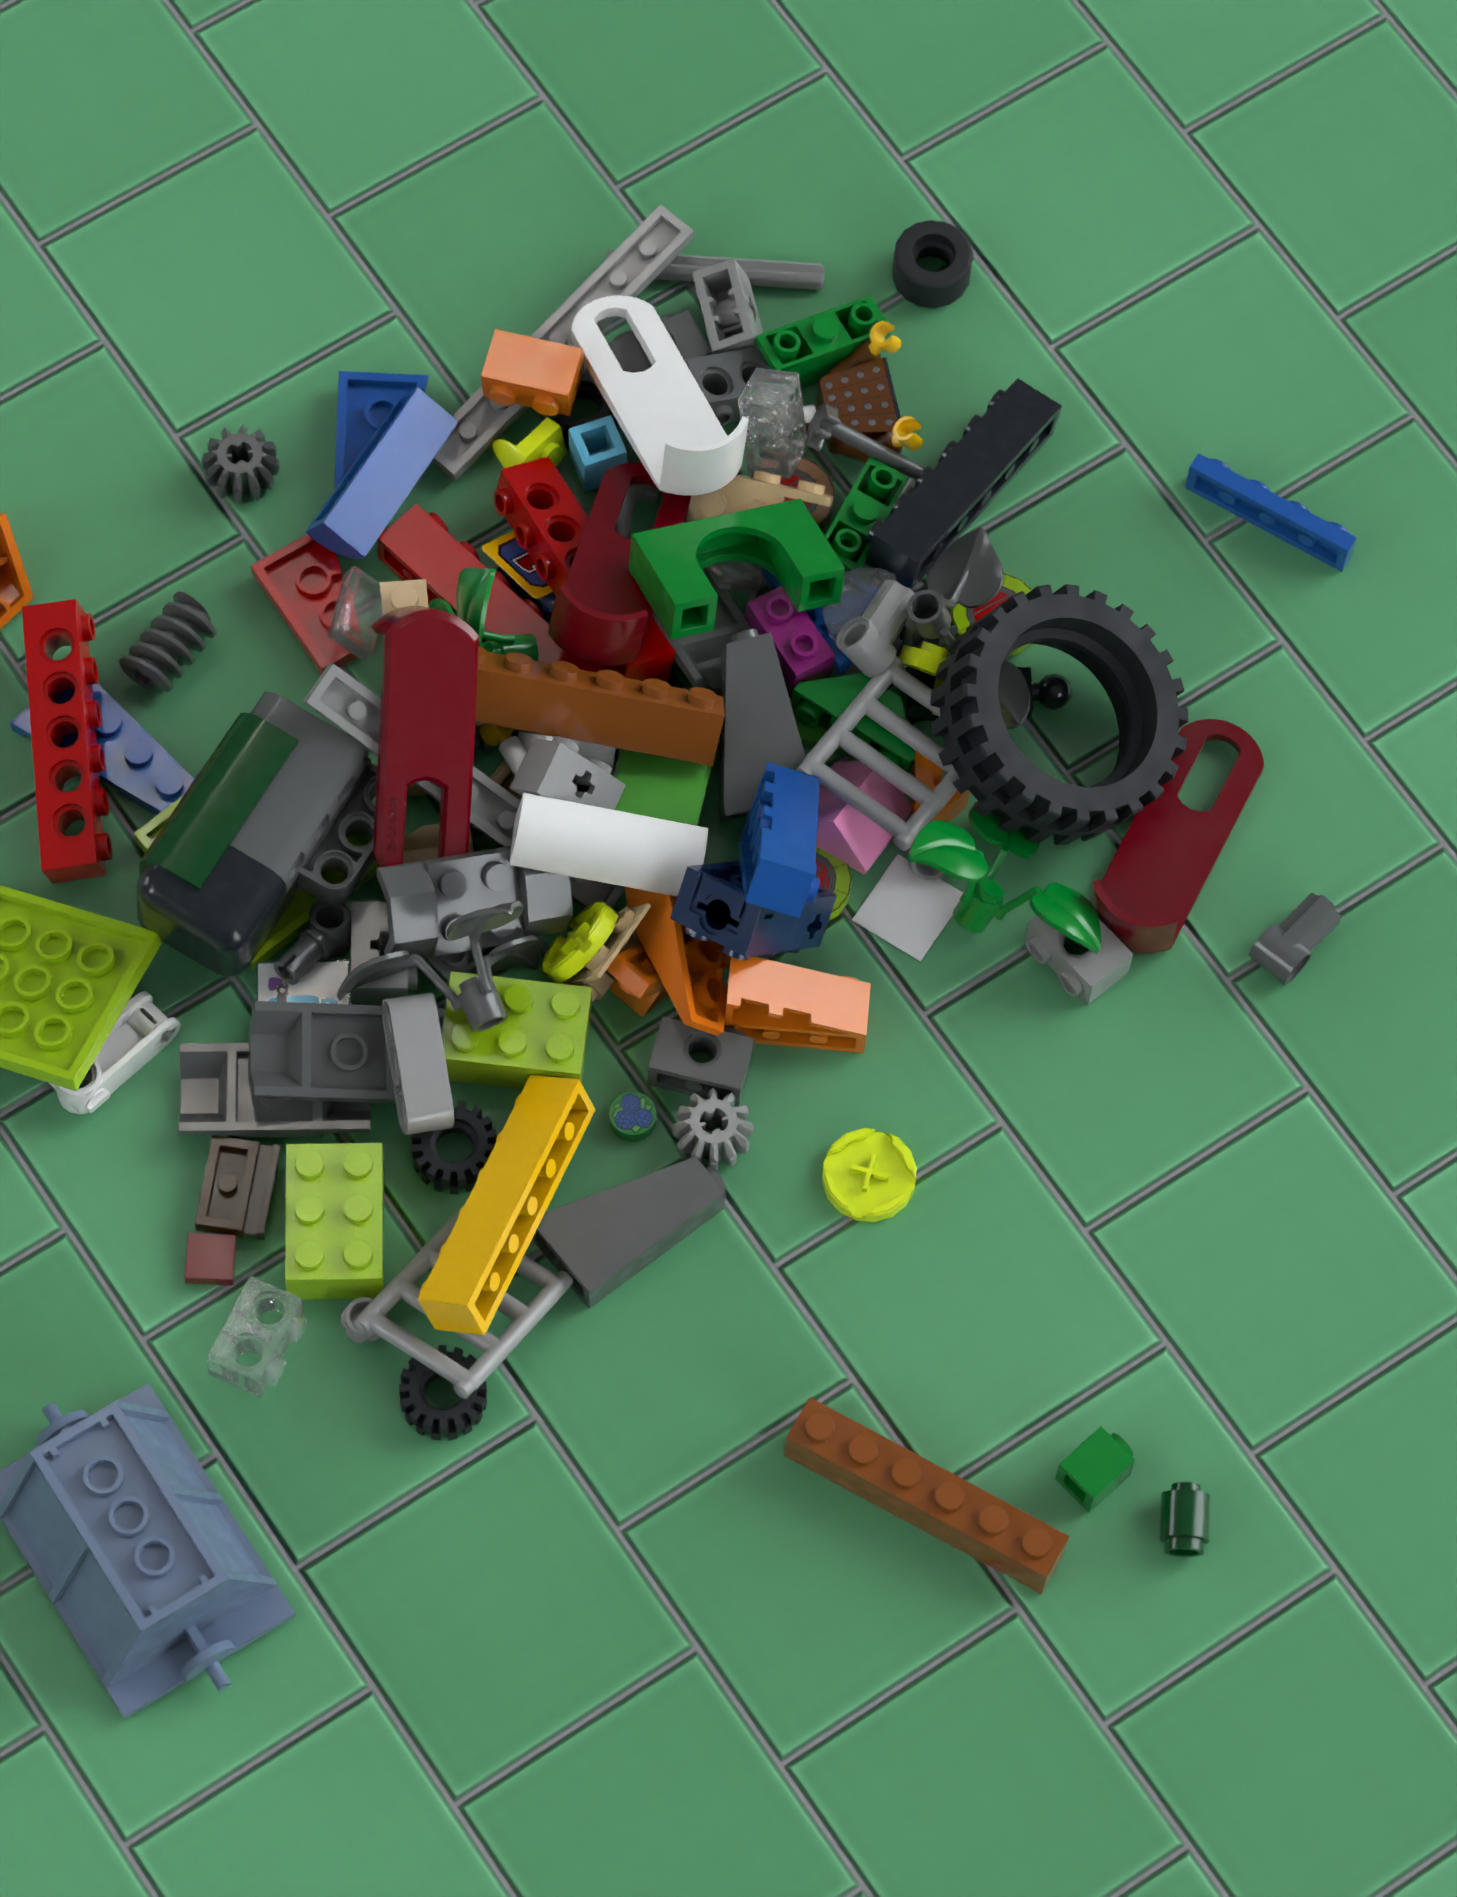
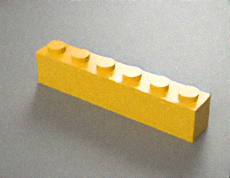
M530 1075L521 1094L517 1096L514 1108L503 1130L499 1132L495 1146L485 1166L479 1171L477 1181L465 1205L461 1207L458 1219L447 1241L442 1245L439 1257L428 1279L420 1289V1295L417 1300L435 1330L485 1336L596 1110L579 1079Z

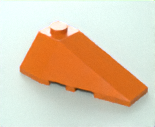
M624 887L627 900L626 906L628 908L646 903L651 905V908L636 927L635 932L684 1025L715 1036L724 1032L728 992L727 987L722 981L723 970L730 966L731 957L722 951V945L713 940L704 941L696 939L685 932V926L670 919L677 896Z

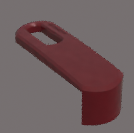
M638 462L619 464L605 471L566 582L558 588L548 629L549 636L562 650L579 660L596 665L615 666L636 661L654 612L628 569L631 540L621 536L615 530L630 485L645 484L658 489L643 464ZM660 491L664 497L653 529L684 523L691 496Z
M423 606L401 607L385 614L371 626L374 633L385 635L373 857L379 867L403 864L407 787L420 781L434 782L441 787L437 858L469 852L479 636L465 621L451 613Z
M1202 719L1191 722L1180 729L1178 735L1187 738L1185 752L1171 760L1179 766L1175 777L1161 786L1164 792L1155 801L1136 813L1102 881L1100 882V879L1092 882L1089 901L1094 906L1099 919L1131 952L1157 953L1172 948L1263 772L1264 760L1258 744L1251 735L1235 724L1218 719ZM1220 740L1227 742L1236 749L1239 756L1211 811L1199 812L1189 809L1182 804L1178 795L1206 741Z

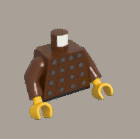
M887 321L877 322L870 331L871 342L865 341L829 370L824 377L818 380L817 404L795 407L796 424L800 434L808 433L809 424L815 412L823 403H827L838 410L841 423L898 453L902 452L903 445L912 451L921 448L923 439L912 432L920 430L922 425L914 417L904 416L901 418L887 358H880L881 351L895 353L901 347V339L895 335L884 341L886 335L893 332L895 326ZM833 436L826 439L828 450L833 454H842L866 463L870 457Z

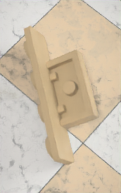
M755 470L753 478L737 474L727 485L716 491L691 496L686 521L691 522L785 502L786 497L829 507L832 505L834 496L824 494L825 486L799 480L798 487L795 488L780 484V475Z

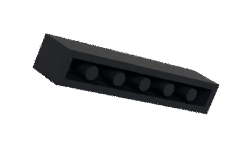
M1019 378L1006 391L999 389L990 400L986 413L982 417L975 415L970 420L964 430L963 438L958 443L952 440L946 446L940 456L939 464L934 469L928 466L922 472L915 484V490L910 495L904 492L897 499L891 510V516L886 521L879 519L873 525L866 538V542L870 546L865 564L890 580H896L901 585L912 590L932 568L940 555L964 533L1053 435L1062 405Z

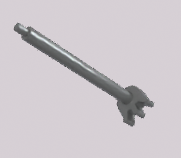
M823 403L817 409L809 424L807 446L817 451L822 449L825 438L829 439L830 436H833L915 480H918L926 467L841 423L838 410L827 403Z

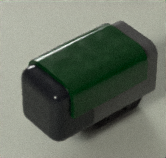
M264 692L251 713H240L140 861V878L137 883V918L140 925L157 933L162 942L214 973L231 977L241 974L248 968L290 905L299 888L329 905L345 902L353 894L375 860L373 857L375 805L372 803V800L376 797L377 766L372 764L371 759L368 758V750L352 737L276 693ZM353 833H363L371 841L365 846H354L348 842L347 837ZM336 870L344 874L346 879L339 884H330L322 878V875L327 871Z

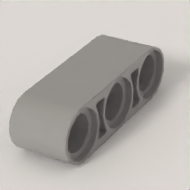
M427 993L383 999L382 1020L397 1113L403 1134L453 1128V1101L438 1011L433 994Z

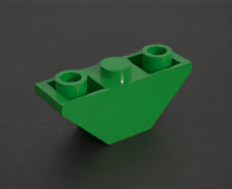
M871 295L757 335L754 342L775 376L807 387L818 383V380L824 377L829 370L865 341L871 342L870 331L877 322L887 320Z
M872 456L869 457L825 534L829 544L844 565L845 572L853 577L868 553L870 544L866 542L869 531L879 519L886 521L909 480V477Z
M863 673L800 682L793 690L790 701L792 710L802 723L810 727L818 725L828 731L871 678ZM886 689L877 701L906 720L901 697ZM864 715L851 733L910 773L915 758L914 749Z

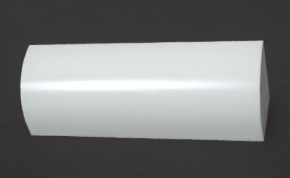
M523 793L514 820L509 865L678 896L687 866L703 865L708 828Z

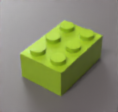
M451 971L449 987L458 996L461 993L459 985L472 977L478 976V974ZM492 976L508 1018L501 1024L480 1032L472 1031L464 1010L461 1009L454 1012L451 1002L447 998L442 1041L449 1081L523 1089L530 1075L579 1079L582 1083L592 1010V987Z
M382 1143L286 1144L285 1283L288 1300L375 1298L384 1289V1159Z

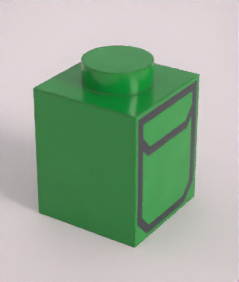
M1100 1426L1059 1464L1055 1479L1090 1513L1131 1475L1135 1459L1132 1457V1449L1121 1436L1116 1433L1110 1435Z

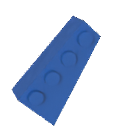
M766 762L737 846L745 902L799 919L804 905H813L820 884V879L815 877L817 872L816 845L820 778Z

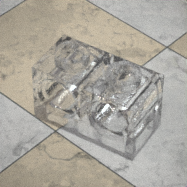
M756 368L738 398L740 420L742 416L749 419L745 441L747 470L751 473L758 470L790 478L808 447L799 373Z
M250 1275L206 1358L209 1375L258 1397H262L268 1384L275 1386L278 1383L286 1365V1359L282 1357L289 1343L291 1342L296 1345L305 1331L308 1318L304 1317L302 1298ZM271 1310L278 1311L283 1315V1318L273 1325H266L258 1320L264 1312ZM246 1352H255L262 1357L256 1365L250 1367L237 1363L239 1356Z

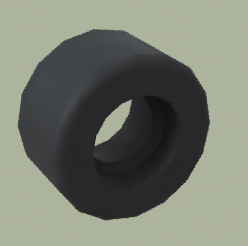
M935 220L915 223L904 230L896 242L892 277L896 289L906 300L922 307L937 308L947 306L959 299L967 289L970 280L973 251L969 239L959 228L947 222ZM928 256L938 257L944 260L950 267L942 271L932 272L919 267L916 261Z

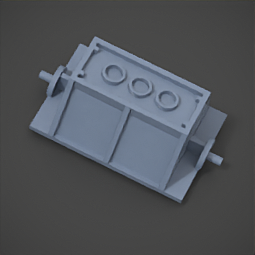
M149 1383L90 1416L85 1410H76L63 1416L54 1402L49 1403L42 1411L50 1424L38 1435L36 1439L38 1447L0 1470V1520L124 1720L204 1671L207 1672L218 1691L225 1690L231 1685V1682L218 1662L296 1616L294 1610Z

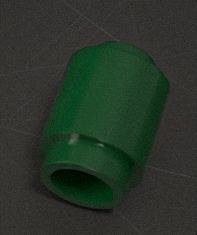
M1177 1482L1171 1484V1490L1161 1493L1160 1541L1165 1543L1164 1552L1168 1555L1195 1557L1204 1554V1544L1209 1542L1210 1495L1200 1491L1201 1486L1199 1484Z

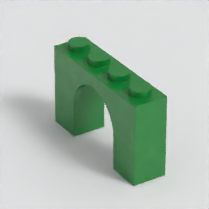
M801 499L632 534L628 569L671 640L714 630L718 595L704 574L703 569L719 562H746L769 571L780 582L798 612L837 604L841 601L845 567Z

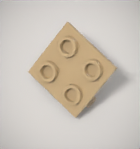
M646 903L632 908L625 907L618 911L616 925L597 954L574 976L560 984L592 987V1004L596 999L601 1000L614 982L612 978H615L607 971V968L618 953L641 944L635 929L651 908V905Z

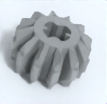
M712 1088L708 1092V1100L705 1101L699 1095L693 1093L690 1096V1107L680 1105L676 1115L679 1122L673 1124V1136L680 1139L677 1143V1150L680 1155L692 1153L691 1158L696 1157L700 1162L703 1159L709 1160V1166H712L715 1170L718 1169L720 1159H723L726 1164L733 1167L737 1161L736 1153L746 1154L749 1151L750 1142L747 1138L752 1136L754 1131V1124L746 1121L749 1116L747 1106L734 1107L735 1095L732 1092L726 1095L723 1100L717 1099L716 1090ZM714 1126L721 1128V1130L715 1129L712 1134L705 1132V1130L711 1131Z

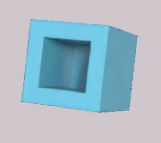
M611 415L569 428V457L584 492L599 488L605 471L616 465L627 463V451Z

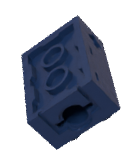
M739 861L687 866L670 919L685 926V932L688 935L699 940H713L722 945V951L730 957L740 960H749L750 956L757 955L773 957L778 952L799 953L800 949L820 947L837 895L819 886L813 905H804L799 919L745 902Z

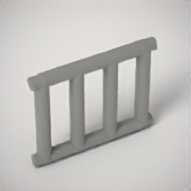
M896 656L887 670L871 678L807 754L796 771L820 778L822 786L895 837L893 840L894 844L899 849L907 851L919 831L926 824L932 822L955 794L957 789L953 782L959 779V776L952 764L943 767L938 753L943 751L944 747L877 701L892 683L940 717V708L930 705L931 692L934 690L903 669L905 666L903 661ZM864 715L947 772L934 790L851 733ZM838 746L921 804L907 822L824 764Z
M458 1211L370 1302L353 1322V1326L362 1334H367L369 1330L453 1383L456 1394L463 1399H467L565 1294L566 1290L572 1285L573 1278L565 1271H560L556 1275L524 1255L516 1272L541 1287L542 1290L527 1306L505 1293L497 1310L514 1321L498 1338L488 1331L485 1336L453 1332L484 1352L467 1370L385 1317L400 1299L425 1314L417 1300L420 1295V1288L414 1284L429 1268L433 1269L439 1257L440 1249L447 1241L458 1219Z

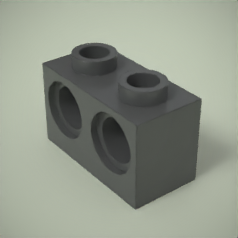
M758 347L684 360L721 426L729 422L741 420L742 416L751 421H758L772 413L784 391L779 378L775 376Z

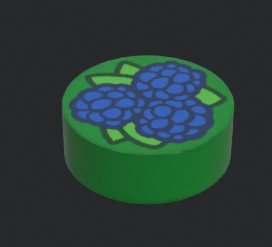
M629 1091L620 1094L613 1100L609 1109V1124L612 1131L619 1138L626 1141H639L648 1137L656 1125L657 1112L655 1104L647 1095L641 1092Z

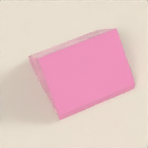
M835 762L831 767L833 771L905 822L911 816L913 807L904 793L862 762ZM819 784L816 846L865 875L894 836Z

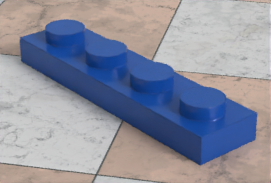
M1198 453L1190 465L1185 485L1186 489L1341 572L1349 562L1357 537L1349 534L1348 530L1342 525L1319 518L1310 513L1303 504L1297 501H1288L1276 495L1262 482L1246 479L1231 471L1228 465L1218 459H1209Z

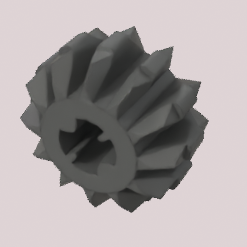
M243 424L237 434H232L224 427L221 432L222 440L210 438L207 444L208 452L204 453L202 457V466L206 471L205 481L209 487H216L217 494L221 499L233 493L234 500L238 504L242 501L243 495L249 494L258 501L260 488L272 490L274 485L273 476L278 475L280 469L279 460L275 457L277 455L276 446L273 444V441L265 442V435L261 429L248 435L247 428Z

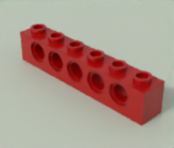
M548 456L501 469L497 489L493 493V500L497 512L501 516H505L514 530L518 545L526 549L535 563L539 578L542 581H546L554 595L557 596L559 586L566 582L588 516ZM652 616L636 661L623 665L598 666L599 670L616 671L629 679L644 681L645 679L653 678L668 682L676 652Z
M77 599L22 606L41 871L52 884L107 876L106 861L112 860L113 853L110 835L108 832L104 833L102 816L109 815V802L105 788H100L99 772H105L106 762L103 747L101 744H97L96 728L102 727V713L98 700L93 701L92 685L99 682L97 662L94 656L90 657L89 641L95 640L94 620L91 613L86 614ZM71 646L68 656L61 660H53L54 653L60 647ZM67 689L75 690L71 700L63 704L56 703L57 697L61 692ZM78 733V738L73 745L67 748L59 747L65 735ZM76 776L82 777L80 785L75 790L63 792V786L68 779ZM85 821L84 828L79 834L66 836V831L73 822Z

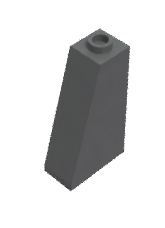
M749 629L735 633L730 636L732 642L727 643L721 651V696H723L725 714L720 733L719 816L721 822L749 814L766 762L796 770L805 758L771 632L758 635L757 629Z
M696 1157L545 1212L532 1241L558 1272L565 1271L573 1278L571 1288L590 1309L722 1211L725 1204L726 1192L724 1190L726 1189V1184L712 1166L705 1168Z

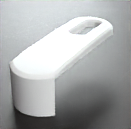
M616 295L602 297L585 305L573 320L570 339L575 347L582 348L585 366L660 491L671 494L694 496L711 493L727 485L741 468L749 419L742 416L736 429L728 436L726 435L651 304L635 297ZM617 316L626 318L651 362V368L635 373L623 371L596 323L606 317Z

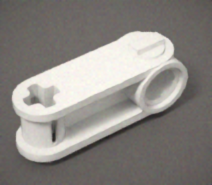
M142 991L128 1001L87 1072L85 1078L91 1082L83 1088H78L77 1091L49 1083L57 1091L58 1101L61 1106L70 1113L92 1114L110 1098L114 1091L174 1039L180 1029V1022L175 1017L168 1018L152 1003L153 997L147 991Z

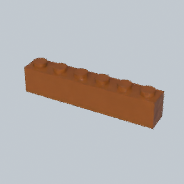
M478 645L476 722L560 736L582 742L713 766L725 717L723 696H718L713 691L702 687H693L690 690L671 687L667 682L659 679L650 678L644 681L629 679L612 670H600L598 673L581 670L576 665L565 661H555L552 664L534 661L528 655L518 652H510L506 655L487 652Z
M809 1397L786 1437L785 1457L1040 1594L1043 1593L1064 1555L1069 1535Z

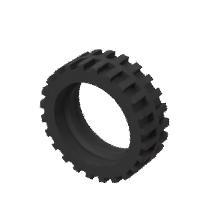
M1049 584L1037 586L1026 595L1021 591L969 626L966 632L955 639L947 649L951 656L939 664L935 674L944 683L931 692L930 705L940 708V717L931 722L932 733L934 737L942 736L946 749L938 753L943 767L952 764L959 776V779L954 781L953 785L960 794L966 790L972 793L978 800L973 809L982 817L992 812L1001 818L998 825L999 829L1009 834L1019 828L1027 830L1026 840L1040 843L1051 835L1054 837L1055 845H1068L1079 837L1084 842L1114 828L1143 810V807L1155 801L1164 792L1161 786L1175 777L1179 766L1171 760L1185 752L1187 738L1178 735L1179 728L1189 722L1188 708H1179L1177 696L1185 690L1181 678L1172 680L1167 665L1174 661L1169 651L1166 649L1159 653L1150 640L1156 633L1148 624L1139 628L1130 620L1134 612L1123 603L1113 609L1105 604L1107 595L1096 590L1085 597L1079 596V586L1065 584L1054 593H1052L1051 585ZM1026 644L1053 647L1081 662L1101 683L1113 705L1119 728L1117 761L1113 772L1103 781L1089 787H1081L1056 780L1032 764L1014 743L1002 717L998 693L1001 666L1005 658L1012 651Z

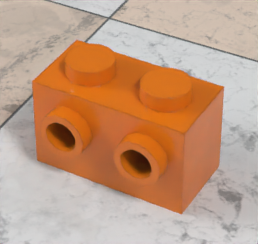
M495 329L481 373L483 396L504 406L519 404L532 407L543 415L554 416L563 414L570 416L584 371L583 350L574 346Z

